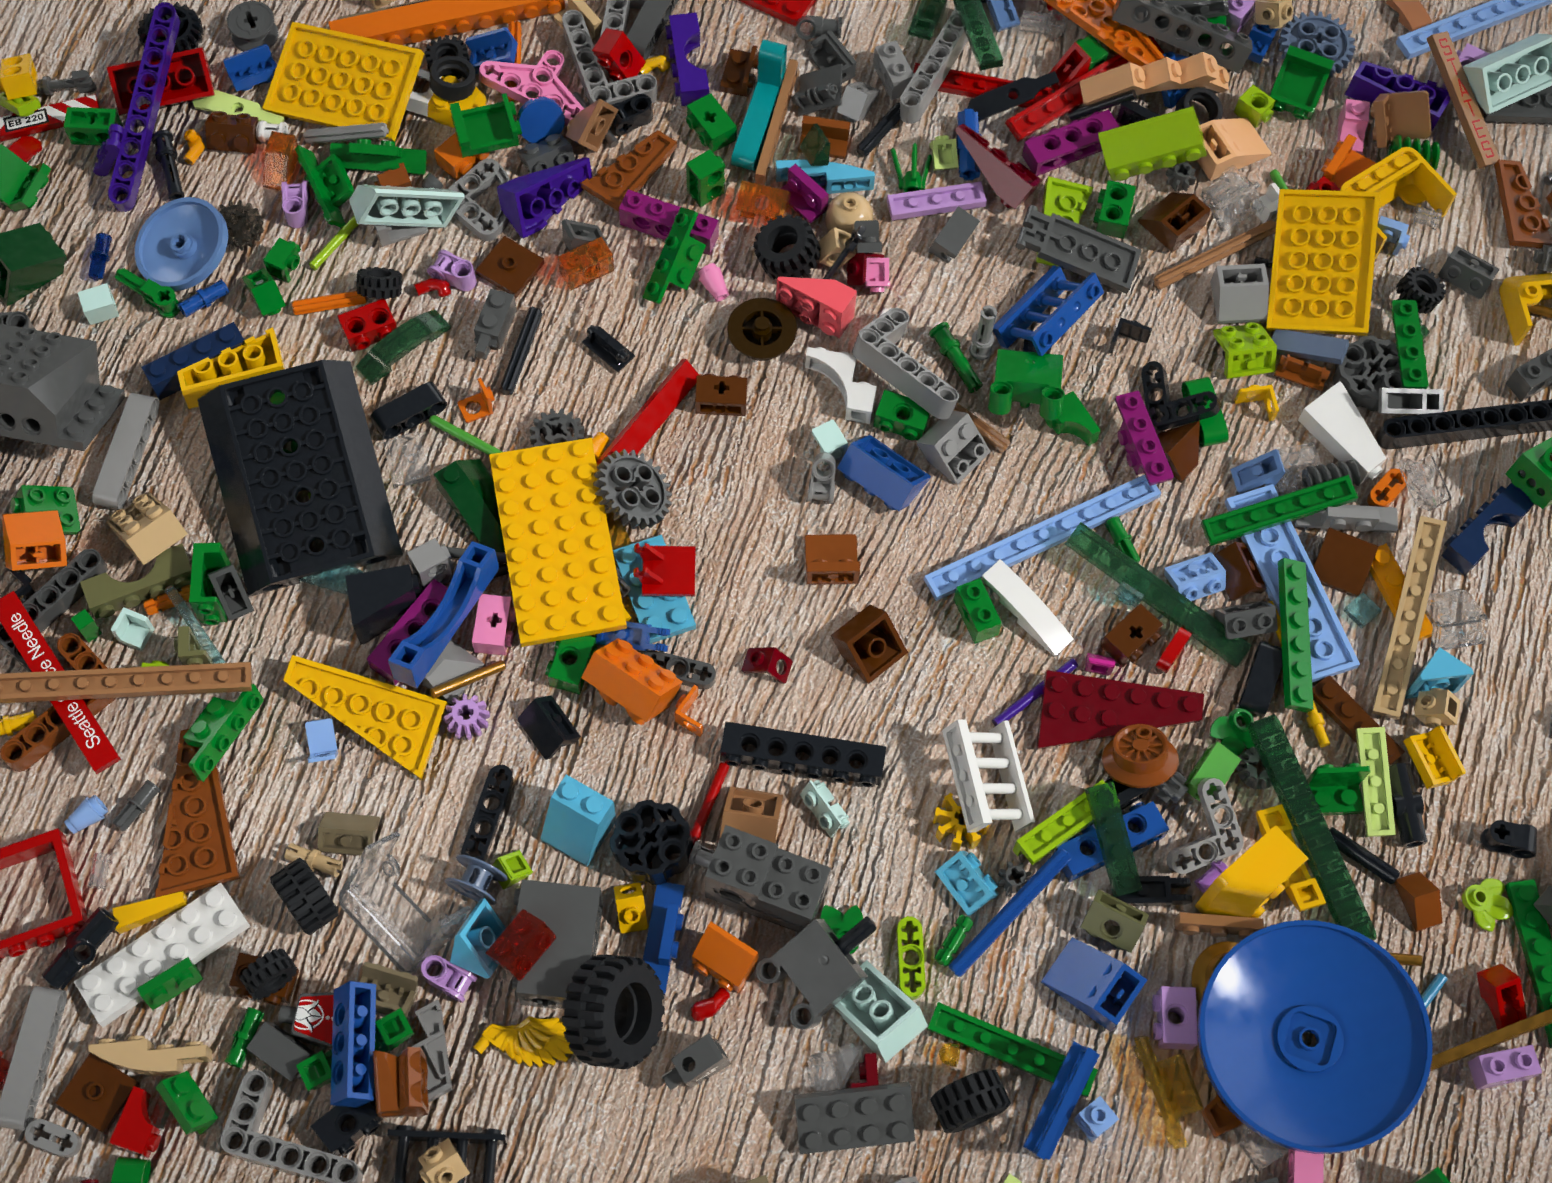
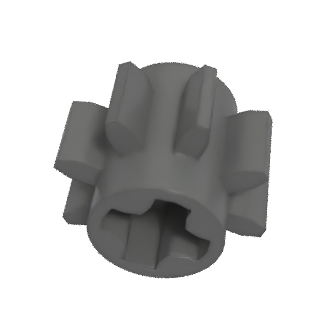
M1188 162L1179 163L1173 168H1168L1166 184L1171 185L1174 191L1184 190L1186 192L1189 185L1194 186L1196 177L1194 174L1196 168H1192Z
M1543 245L1541 251L1535 250L1533 261L1538 263L1537 269L1552 272L1551 245Z
M1177 771L1168 781L1155 786L1160 790L1157 796L1166 804L1170 799L1176 804L1189 789L1184 785L1187 779Z
M1008 862L1007 871L1000 869L998 875L1003 879L997 885L998 887H1004L1006 890L1005 896H1008L1010 893H1017L1027 883L1026 879L1030 878L1032 873L1025 872L1023 863H1020L1019 866H1013L1011 862ZM1011 875H1013L1014 879H1020L1018 884H1016L1015 880H1009Z

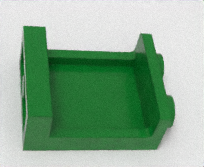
M1290 45L1269 95L1276 100L1272 109L1278 112L1287 111L1293 113V116L1300 120H1306V118L1311 120L1335 61Z
M507 93L502 94V102L463 111L460 109L459 102L449 104L463 158L519 145L518 135H522L519 120L514 121L513 116L516 115L514 102L508 100Z
M193 543L189 603L200 622L206 625H218L219 622H227V615L217 597H213L214 587L208 576L209 573L231 564L221 543Z

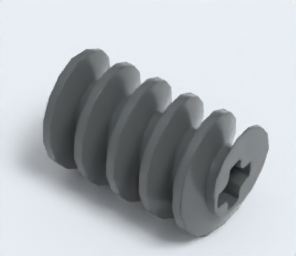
M1353 460L1346 461V463L1343 461L1336 464L1328 463L1326 466L1323 464L1317 465V467L1308 466L1302 471L1303 489L1346 475L1350 476L1355 487H1359L1360 472L1358 466Z

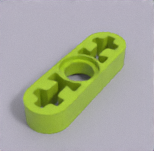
M909 916L901 919L896 929L899 989L911 1000H915L922 996L926 986L923 931L920 921ZM906 924H910L912 929L917 930L913 932L912 944H907V932H902ZM907 951H914L919 957L918 963L915 965L906 964L903 960V954ZM920 970V973L915 972L914 982L919 984L920 987H917L915 992H911L909 987H905L910 980L909 972Z

